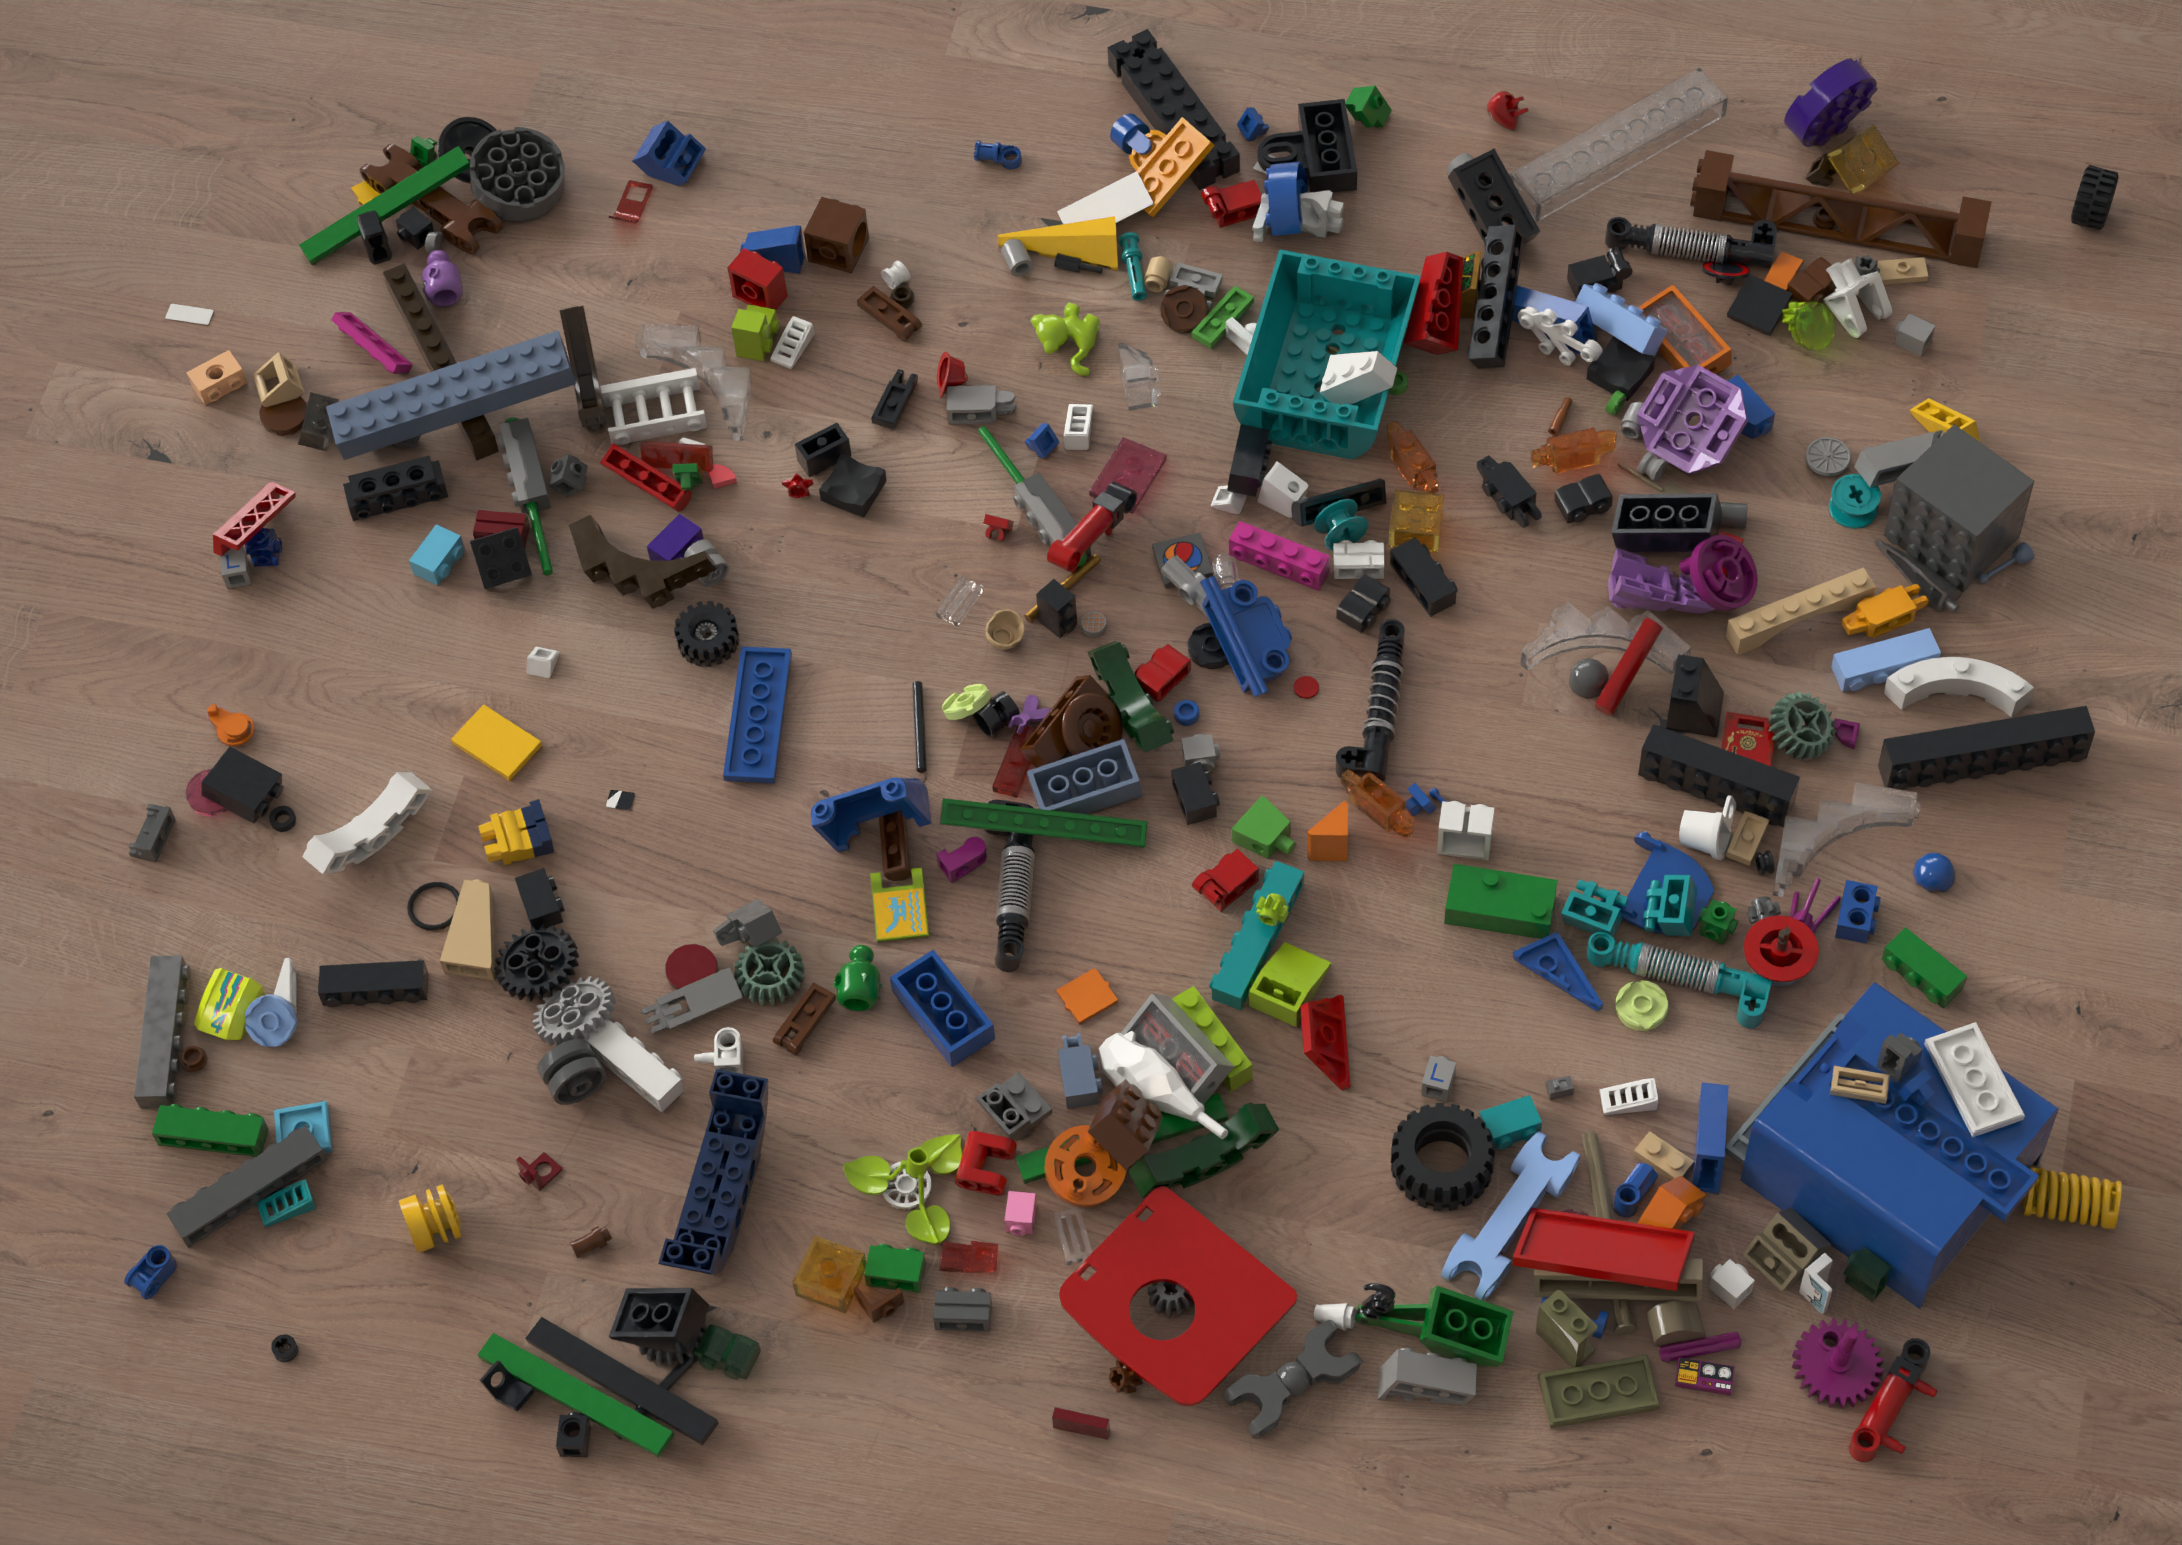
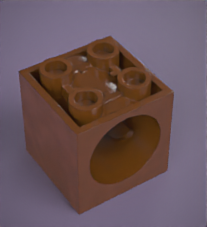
M821 197L804 230L808 262L852 274L869 240L866 209L858 205L843 203L836 199Z

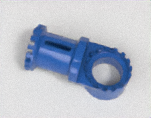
M980 140L976 141V148H974L976 150L974 151L975 161H980V159L993 160L994 163H1000L1009 170L1016 169L1021 165V151L1017 146L1001 145L1000 142L988 144L982 143ZM1010 154L1017 156V158L1013 161H1008L1005 159V157Z

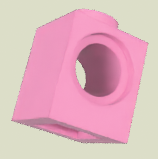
M1008 1192L1004 1220L1006 1232L1016 1236L1033 1234L1037 1208L1036 1193Z

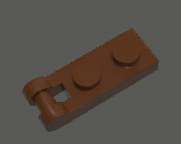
M872 286L857 299L858 307L893 331L904 342L911 336V332L917 331L922 327L921 321L915 315L875 286ZM905 321L907 324L903 326L900 323Z
M813 982L776 1032L773 1043L780 1047H787L788 1051L794 1055L799 1054L807 1038L836 1000L835 994ZM791 1031L797 1034L794 1039L788 1036Z

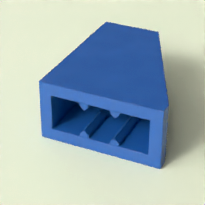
M798 225L748 233L746 242H742L740 252L745 248L751 252L759 253L763 258L771 262H777L783 267L784 272L800 274L805 259L802 229Z
M1739 375L1728 380V382L1739 387L1743 394L1748 422L1741 434L1755 439L1761 434L1766 435L1773 428L1775 413Z

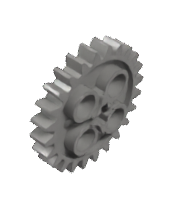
M589 976L584 982L583 978L580 977L577 983H573L570 980L566 987L561 984V991L556 992L552 990L553 996L544 997L545 1004L538 1005L539 1011L533 1014L536 1019L532 1023L539 1038L543 1042L547 1041L549 1046L554 1043L558 1046L563 1042L582 1037L588 1040L589 1033L591 1032L597 1034V1027L606 1026L604 1019L612 1018L610 1012L615 1010L613 1005L616 1003L615 995L605 981L601 982L600 978L593 981L592 977Z

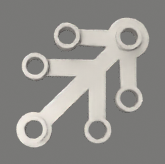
M1526 307L1518 313L1521 326L1531 329L1541 343L1538 346L1540 351L1549 355L1556 346L1561 352L1559 360L1564 365L1570 366L1576 359L1575 354L1565 344L1580 351L1581 357L1587 362L1596 361L1603 352L1602 347L1594 340H1588L1583 344L1570 337L1578 330L1575 322L1566 320L1564 323L1553 324L1557 319V315L1551 309L1538 312L1532 307Z

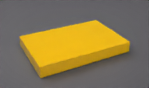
M484 704L451 739L454 746L508 781H511L542 747L539 739Z

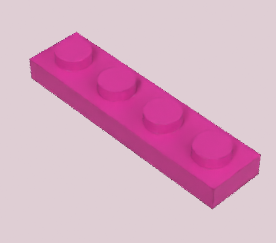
M351 312L334 313L331 321L339 326L338 329L352 337L356 345L365 348L373 359L385 365L387 371L393 374L410 372L413 364Z

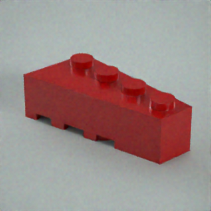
M1450 252L1426 256L1403 344L1435 355L1458 351L1463 257Z

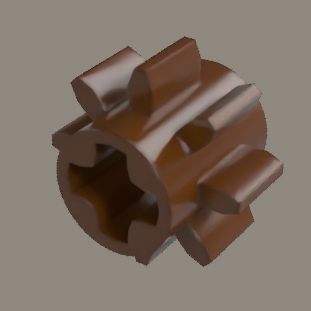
M1117 1360V1367L1110 1368L1109 1381L1111 1385L1116 1388L1117 1393L1125 1392L1129 1394L1136 1392V1386L1142 1385L1143 1379Z

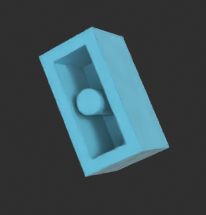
M436 524L409 560L413 574L438 586L442 579L449 575L454 563L463 556L465 548L460 535Z

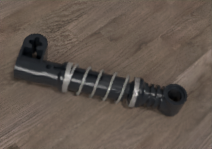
M1388 619L1379 628L1377 658L1372 663L1370 674L1373 683L1368 687L1371 691V695L1367 697L1370 705L1365 709L1368 719L1364 720L1362 735L1365 739L1364 748L1345 746L1337 751L1336 774L1342 780L1369 784H1379L1385 781L1390 742L1393 741L1395 736V728L1393 727L1397 722L1395 714L1399 709L1396 702L1400 699L1398 692L1402 686L1400 678H1402L1404 672L1401 659L1405 630L1403 624L1398 620ZM1357 762L1362 763L1361 767H1357Z

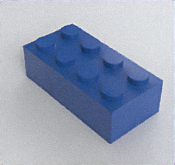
M931 950L890 977L893 994L951 1067L995 1040L993 1023L934 950Z

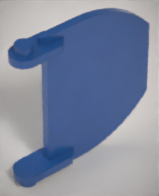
M1645 831L1638 833L1634 838L1635 843L1651 851V854L1627 896L1629 900L1626 907L1617 904L1615 907L1621 909L1623 920L1644 930L1645 922L1643 921V915L1648 906L1646 894L1647 890L1650 889L1651 881H1660L1661 889H1663L1664 875H1690L1698 888L1692 925L1693 931L1698 923L1702 908L1707 906L1714 893V888L1708 875L1686 853L1660 840L1651 838V835ZM1656 923L1653 933L1664 934L1659 924Z

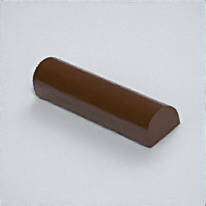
M902 810L879 817L883 874L891 881H903L911 876L907 822L902 814Z

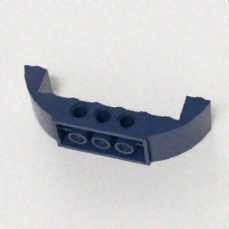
M718 1069L715 1071L709 1091L713 1108L674 1240L665 1239L658 1263L664 1266L711 1275L720 1273L728 1261L731 1252L734 1250L761 1156L760 1152L768 1106L767 1078Z

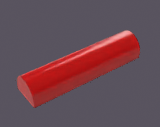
M614 443L600 461V464L677 512L682 511L691 499V491H682L680 483Z
M1648 617L1643 620L1597 699L1595 709L1606 715L1613 716L1663 630V627Z

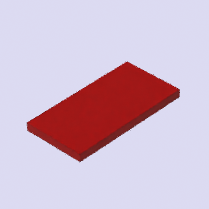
M1532 1207L1513 1255V1266L1677 1291L1694 1243V1232Z

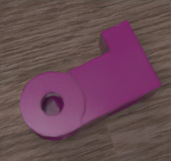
M970 837L964 842L963 846L951 853H948L946 849L936 853L938 866L951 883L957 881L985 863L987 851L984 840L979 837Z

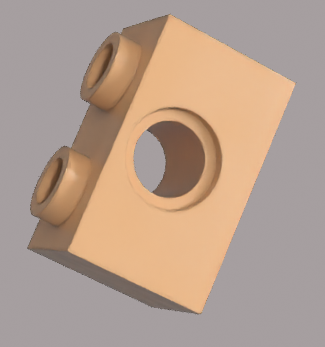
M229 350L186 372L192 388L204 405L217 401L220 397L239 389L247 383L243 369Z

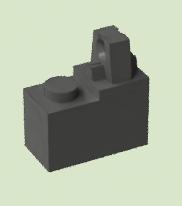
M759 899L727 914L728 920L713 930L714 936L721 946L739 940L742 943L748 941L756 947L782 933L773 911Z

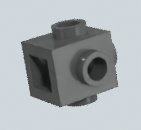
M570 454L555 460L550 469L552 473L548 486L565 497L582 490V486L586 482L587 477L585 475L588 465Z

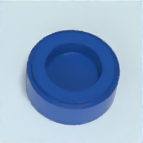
M1191 700L1178 702L1174 707L1176 722L1183 726L1195 724L1199 719L1198 705Z

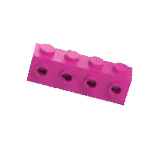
M1239 521L1229 538L1230 557L1320 591L1330 573V555Z

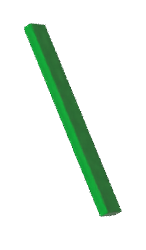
M457 146L302 242L299 246L310 264L313 265L361 235L357 224L358 215L375 210L383 222L470 168V162L460 147Z
M943 798L939 825L1144 848L1148 821Z
M1220 1094L1212 1095L1204 1104V1113L1217 1123L1227 1121L1228 1115ZM1160 1111L1163 1118L1152 1144L1204 1128L1205 1126L1198 1121L1194 1122ZM1049 1147L1015 1157L1024 1184L1046 1177L1044 1166ZM1081 1158L1076 1161L1075 1168L1093 1162L1090 1159Z
M495 1333L490 1336L478 1353L479 1359L493 1366L497 1360L500 1361L515 1379L531 1386L533 1389L567 1408L588 1416L589 1420L658 1458L674 1437L673 1431Z

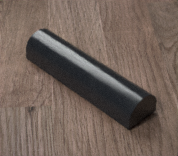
M1380 478L1294 501L1291 506L1293 519L1301 527L1314 524L1316 517L1323 509L1332 503L1344 499L1354 500L1358 504V511L1387 504L1385 480Z

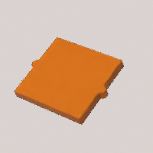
M1096 968L1056 990L1065 1004V1010L1071 1012L1079 1025L1118 1003L1117 997L1109 987V982L1104 981Z

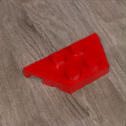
M1337 995L1333 998H1323L1319 1001H1310L1301 1005L1304 1054L1340 1090L1344 1091L1350 1088L1344 996Z

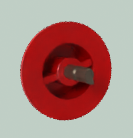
M1770 916L1756 922L1749 929L1744 940V954L1754 974L1771 980V985L1788 986L1799 981L1814 968L1818 959L1819 946L1814 933L1803 922L1788 916Z

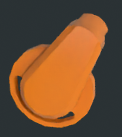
M216 704L209 706L207 710L209 719L216 727L218 738L223 744L237 747L247 743L252 738L255 727L248 715L230 713L223 708L217 707ZM248 723H251V727H252L250 734H249V724H248Z

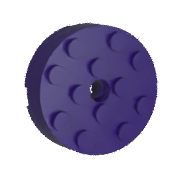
M1852 58L1843 60L1814 79L1809 84L1812 88L1805 96L1799 95L1794 100L1786 113L1784 123L1804 146L1812 147L1817 144L1823 146L1834 133L1840 135L1848 128L1847 124L1861 111L1866 110L1871 105L1872 101L1870 99L1878 89L1876 87L1877 82L1857 59L1855 62Z

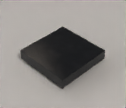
M1749 274L1727 312V317L1771 336L1783 315L1782 310L1787 308L1793 293Z

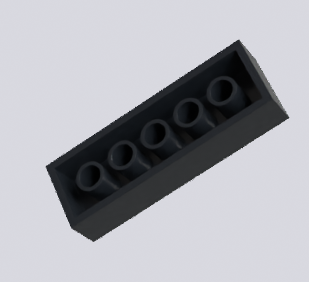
M1654 724L1642 747L1638 775L1643 776L1648 781L1665 784L1673 790L1690 793L1695 798L1712 801L1723 808L1727 796H1733L1736 802L1735 810L1744 814V811L1764 817L1769 819L1770 825H1778L1783 828L1795 804L1800 777Z

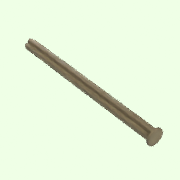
M1594 1131L1583 1133L1582 1141L1596 1217L1613 1220L1598 1134ZM1611 1299L1616 1322L1615 1334L1629 1335L1634 1333L1637 1329L1636 1325L1632 1323L1628 1299Z

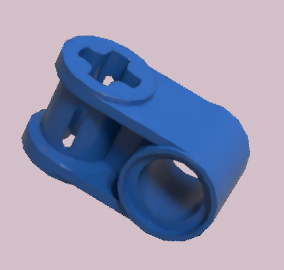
M153 1246L136 1266L127 1273L124 1283L128 1287L137 1289L141 1292V1297L148 1300L158 1292L164 1282L175 1272L176 1260L165 1246ZM166 1258L162 1264L156 1265L160 1259Z

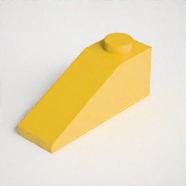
M1928 398L1910 409L1911 415L1928 432L1932 433L1943 430L1945 433L1955 424L1980 442L1975 420Z

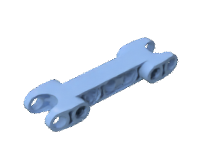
M1540 1131L1524 1145L1515 1158L1510 1171L1519 1177L1475 1239L1464 1233L1452 1248L1443 1267L1441 1277L1447 1281H1450L1463 1271L1476 1273L1480 1278V1283L1475 1292V1297L1479 1300H1486L1497 1289L1508 1273L1512 1260L1505 1257L1504 1254L1527 1222L1532 1207L1536 1208L1546 1193L1559 1198L1569 1185L1579 1164L1581 1155L1575 1151H1572L1559 1161L1547 1159L1542 1153L1547 1135Z

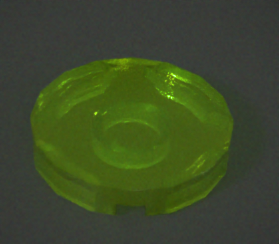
M1809 302L1799 306L1793 314L1795 315L1794 320L1791 321V332L1795 342L1800 347L1810 351L1825 348L1830 344L1835 333L1834 316L1830 309L1819 302Z

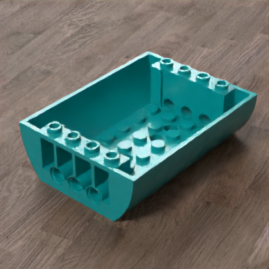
M1279 249L1233 400L1234 412L1239 423L1269 430L1268 440H1271L1274 445L1351 460L1369 450L1376 439L1390 388L1353 404L1344 403V405L1331 403L1315 389L1322 386V379L1325 375L1330 355L1378 351L1396 367L1421 276ZM1334 330L1344 331L1342 335H1335L1332 332ZM1328 346L1339 349V352L1336 354H1329L1326 351Z

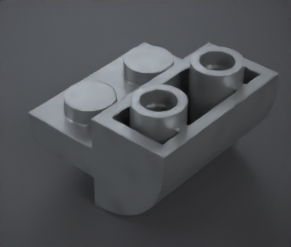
M1020 1072L1001 1085L997 1082L976 1097L978 1104L1008 1138L1014 1141L1022 1140L1031 1135L1033 1127L1053 1114L1052 1108Z

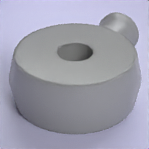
M441 231L428 233L425 241L427 253L440 249L441 238L443 237Z

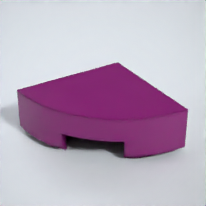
M1835 718L1834 721L1836 722L1833 728L1837 731L1835 733L1837 739L1843 745L1855 749L1860 723Z

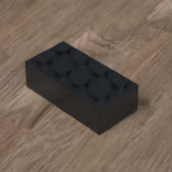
M1620 494L1612 528V537L1616 548L1629 552H1693L1700 542L1719 535L1723 512L1718 494Z

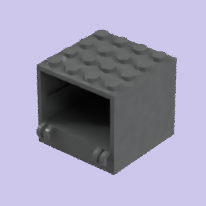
M1954 424L1942 436H1940L1942 430L1935 432L1931 447L1896 479L1884 536L1892 544L1898 545L1909 556L1938 573L1963 593L1980 574L1984 573L2019 539L2034 480Z

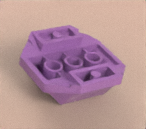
M1700 365L1662 372L1637 414L1646 449L1689 475L1722 464L1748 422L1742 390ZM1700 416L1699 424L1690 426L1691 418Z

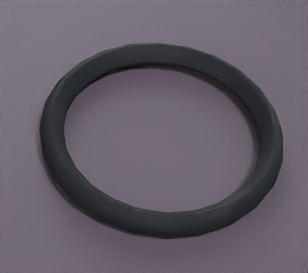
M444 882L426 883L417 888L410 896L407 906L408 915L411 921L422 929H443L451 924L453 915L441 924H424L413 913L414 900L418 894L431 887H442L452 892L456 898V905L460 894L453 886Z

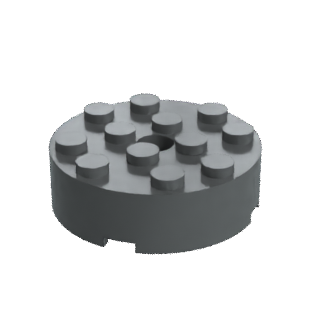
M514 127V130L501 131L499 129L490 133L477 144L470 160V186L474 198L504 220L528 221L545 215L557 205L564 190L565 165L560 149L549 137L529 128Z

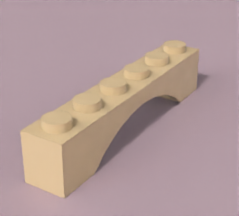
M1863 567L1728 620L1726 638L1736 655H1741L1761 647L1781 631L1807 618L1834 611L1851 612L1856 610L1857 604L1862 599L1874 597L1876 586Z

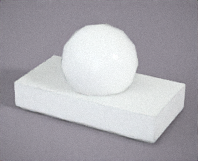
M1231 317L1226 321V337L1247 355L1257 323H1249L1243 327Z

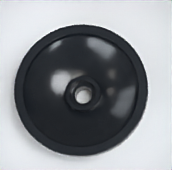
M462 117L455 119L440 134L438 140L439 158L457 146L460 147L464 155L468 154L471 157L477 144L485 136L497 130L491 124L479 118ZM470 168L458 174L455 178L470 184Z

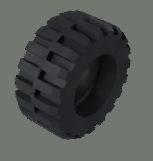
M1436 1103V1107L1431 1108L1427 1104L1420 1107L1419 1113L1413 1110L1407 1115V1121L1402 1120L1399 1123L1397 1132L1394 1133L1392 1139L1391 1172L1392 1176L1396 1178L1397 1187L1400 1191L1405 1190V1197L1410 1201L1418 1200V1206L1426 1208L1427 1205L1434 1206V1211H1441L1442 1207H1448L1449 1211L1457 1210L1459 1204H1462L1464 1207L1472 1204V1198L1478 1199L1484 1193V1188L1488 1187L1491 1182L1495 1158V1143L1492 1142V1133L1490 1129H1485V1122L1481 1117L1475 1119L1473 1111L1468 1108L1462 1111L1460 1110V1105L1452 1103L1451 1107L1444 1106V1103ZM1446 1141L1456 1144L1463 1149L1468 1156V1161L1456 1171L1441 1173L1425 1167L1419 1161L1417 1153L1429 1143Z

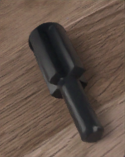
M1057 253L1054 262L1055 267L1079 272V269L1099 274L1103 272V267L1083 263L1081 258Z

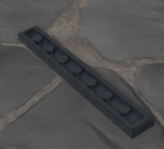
M543 1317L539 1319L525 1338L529 1344L702 1446L719 1424L716 1418Z

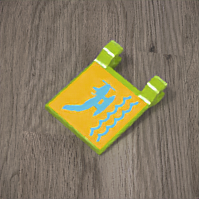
M922 868L911 869L912 885L889 888L882 887L880 872L870 873L877 942L929 937Z

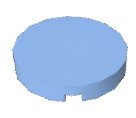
M273 994L261 996L250 1003L245 1012L246 1031L252 1040L261 1046H281L290 1040L296 1031V1012L289 1001L281 996Z

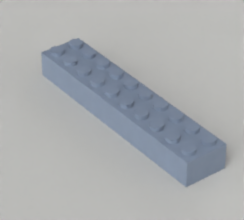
M557 330L328 405L326 409L336 446L343 459L347 460L575 385L576 382L564 343Z

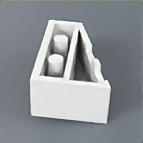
M1378 351L1330 355L1326 372L1322 379L1320 393L1331 403L1344 405V403L1353 404L1391 388L1397 367Z

